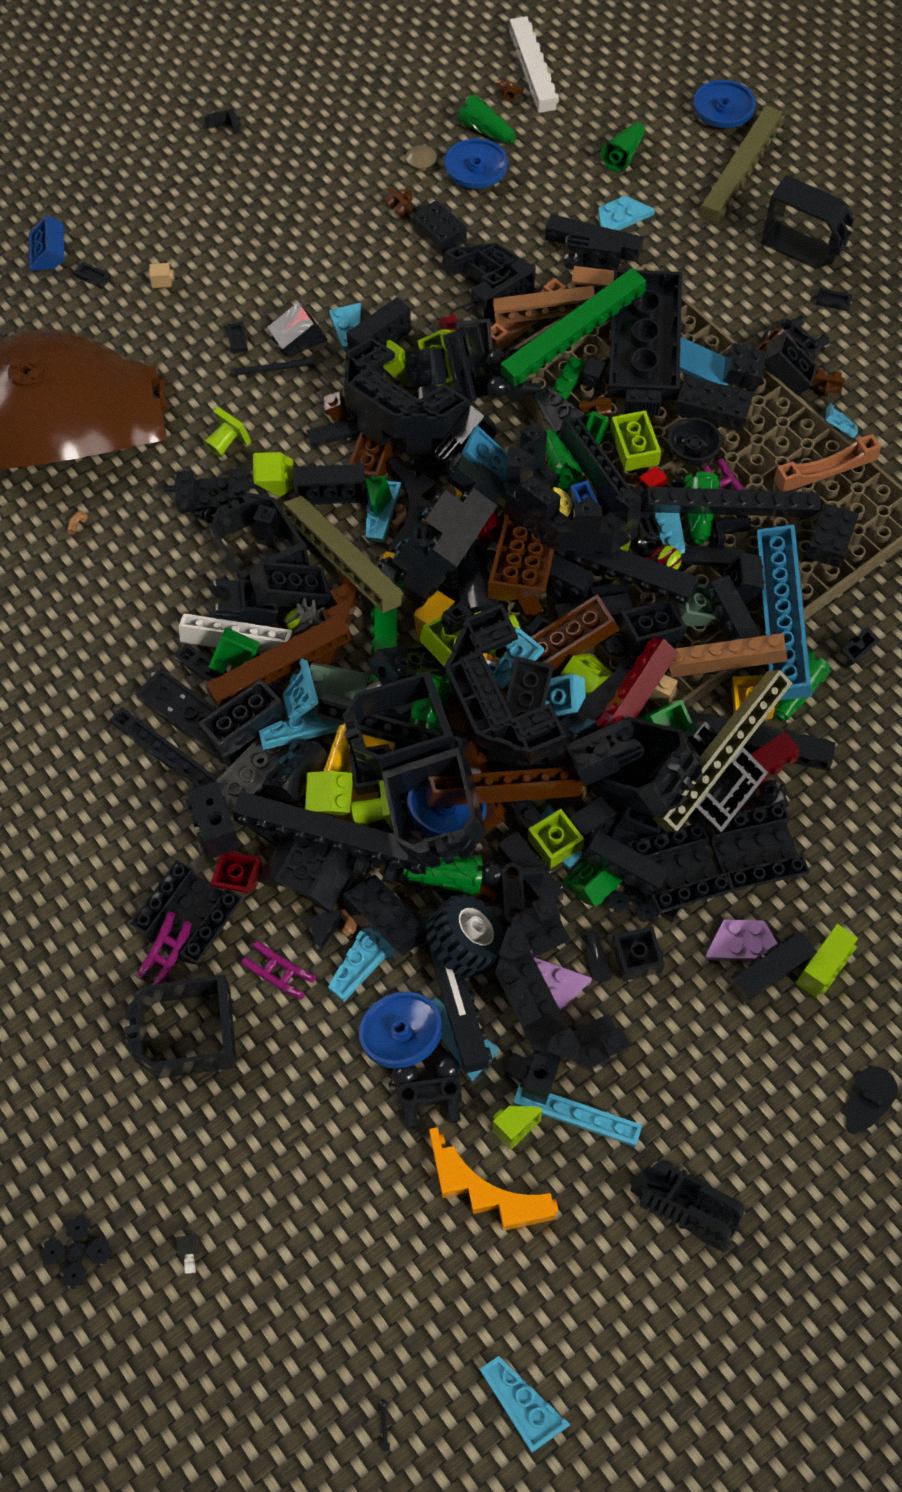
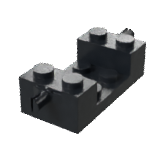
M522 258L510 265V278L504 283L497 285L494 289L485 281L471 289L470 302L463 305L464 311L468 312L471 309V313L478 319L489 318L491 320L495 317L494 298L534 293L535 264H529Z
M247 468L229 469V478L196 479L194 471H176L175 484L164 485V493L175 492L179 513L194 512L196 510L200 512L202 509L206 510L207 508L217 511L218 507L225 504L230 510V502L235 499L239 504L244 503L242 496L248 494L250 489H260V486L254 484V481H249ZM211 493H218L215 497L209 496Z

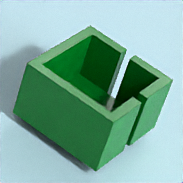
M225 627L208 667L223 674L228 664L231 665L230 669H235L243 665L244 662L254 659L260 642Z
M683 700L671 701L640 717L641 720L681 729L684 733L693 723ZM654 747V749H655L656 752H665V751H668V750H664V749H660V748Z

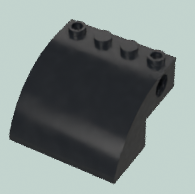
M706 721L693 722L684 733L699 754V757L718 735ZM743 747L689 817L712 830L722 832L768 772ZM669 751L647 778L649 783L655 780L659 770L673 752Z

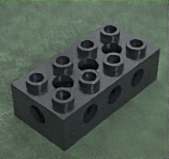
M423 644L378 649L368 664L382 685L415 676L417 672L430 671L431 674L442 676L443 681L447 678L445 667Z

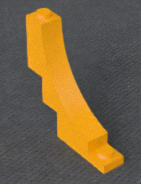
M438 1127L429 1129L443 1198L468 1193L473 1214L499 1209L503 1231L555 1220L558 1205L556 1199H552L551 1193L541 1195L517 1194L491 1185L476 1175L465 1164L454 1146L442 1148L446 1146L443 1133L439 1134Z

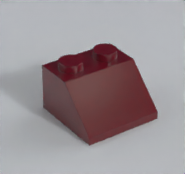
M235 852L221 855L210 886L250 894L258 886V880L263 871L261 858Z

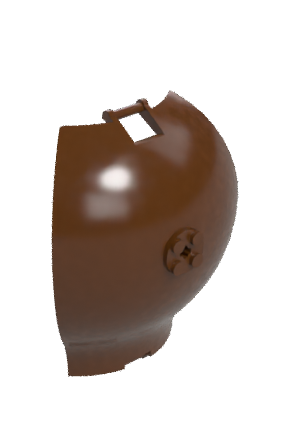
M28 330L1 339L0 469L71 460L133 446L166 441L167 434L163 411H167L169 407L165 397L164 387L166 383L165 380L158 378L157 362L146 363L128 359L89 337L62 330ZM153 386L158 389L159 398H154Z

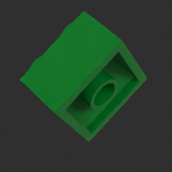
M585 859L562 883L583 903L596 907L604 901L605 897L616 890L623 880L607 873L606 870L589 863Z

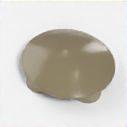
M424 145L412 147L406 154L407 164L418 168L419 171H426L427 167L432 166L437 161L435 150Z

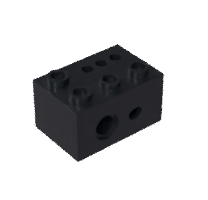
M218 781L188 790L189 798L185 799L188 810H193L194 812L191 819L194 828L199 827L200 832L196 834L203 854L207 853L209 859L239 850L240 847Z

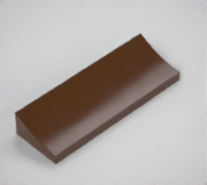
M360 432L349 465L364 464L365 478L386 476L388 462L393 458L399 438H394L381 446Z
M598 594L531 636L545 650L536 661L554 665V672L567 664L574 655H581L620 630Z

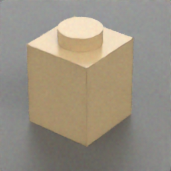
M169 263L149 264L152 288L172 287V280L175 277L174 270L170 269Z
M663 675L652 692L650 699L662 705L669 703L675 694L678 681Z

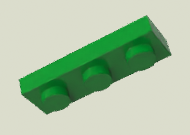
M570 357L552 389L567 400L581 377L587 362Z

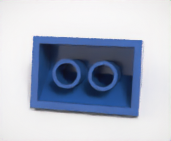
M46 215L29 233L30 270L54 269L63 263L65 259V243L62 222Z

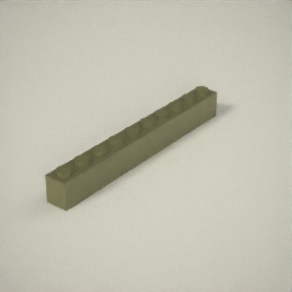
M765 106L703 202L700 213L701 218L714 223H718L720 218H724L727 207H731L733 198H736L739 193V188L744 186L746 177H750L752 168L756 167L759 157H762L765 147L768 148L771 138L775 137L777 128L782 126L783 111Z
M299 496L283 502L284 513L292 525L382 613L401 606V589L389 577H386L368 557L363 555L348 538L341 534L339 529L335 528L303 496Z
M781 670L766 672L700 756L703 776L698 782L691 781L694 784L691 791L684 790L682 792V795L686 797L682 805L652 817L664 831L677 832L792 685V682Z

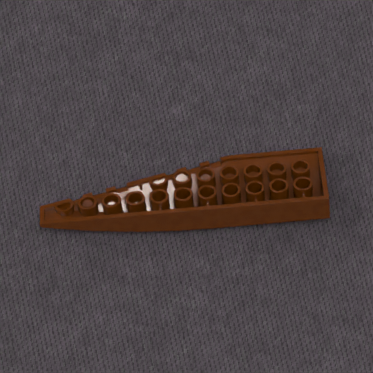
M546 455L545 465L548 466V464H547V461H548V460H547V455ZM505 515L488 582V598L510 601L545 594L554 550L507 515Z

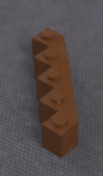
M338 570L341 586L330 590L333 607L321 612L322 620L324 622L327 618L339 614L349 628L350 620L355 612L361 592ZM341 646L309 662V668L313 662L334 666Z

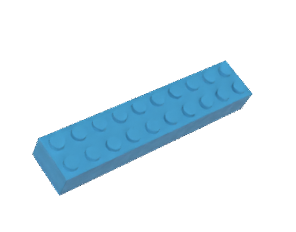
M787 525L757 530L758 548L763 564V580L765 581L762 593L766 635L783 633L787 653V661L769 664V671L781 670L792 682V685L780 700L812 697L795 526Z

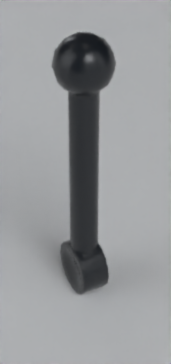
M381 1399L378 1402V1406L381 1408L383 1435L381 1449L388 1451L390 1444L387 1440L385 1411L387 1401Z

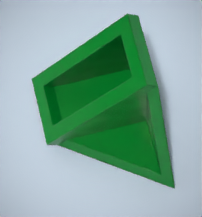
M592 411L586 414L587 417L582 422L600 445L607 434L609 418Z
M385 475L365 479L375 517L380 515L393 498Z

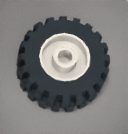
M466 895L450 897L432 913L426 925L427 941L431 944L430 949L432 953L435 952L437 955V960L439 962L442 961L447 969H452L453 973L462 974V976L475 977L484 973L500 959L499 952L505 933H503V925L498 921L499 917L496 914L494 915L489 906H485L484 902L480 899L476 900L475 897H466Z

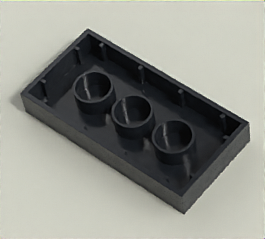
M614 269L613 281L628 270ZM636 270L646 280L644 294L636 297L628 306H624L616 315L611 316L608 397L625 398L626 389L661 391V400H677L680 383L682 272Z

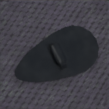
M869 1067L862 1070L857 1076L846 1109V1125L849 1133L858 1134L873 1126L895 1101L898 1093L897 1082L894 1076L887 1070L880 1067Z

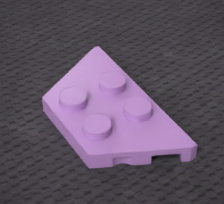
M724 919L706 954L705 960L752 961L759 955L765 957L764 954L768 952L767 950L778 943L765 921Z
M534 958L560 1011L582 989L591 984V977Z

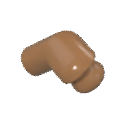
M403 504L395 506L396 519L391 522V526L394 529L399 528L406 521L407 510Z
M77 511L69 519L68 534H76L78 522H85L88 517L87 513Z
M343 909L341 912L346 922L341 928V932L344 936H350L356 931L358 924Z

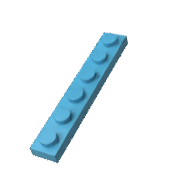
M519 1084L513 1105L540 1107L543 1110L542 1115L636 1147L642 1128L641 1124L552 1093L549 1095L547 1104L544 1105L522 1097L523 1088H520Z

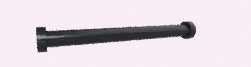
M310 357V359L238 369L233 367L236 378L238 375L304 366L315 367L314 357Z

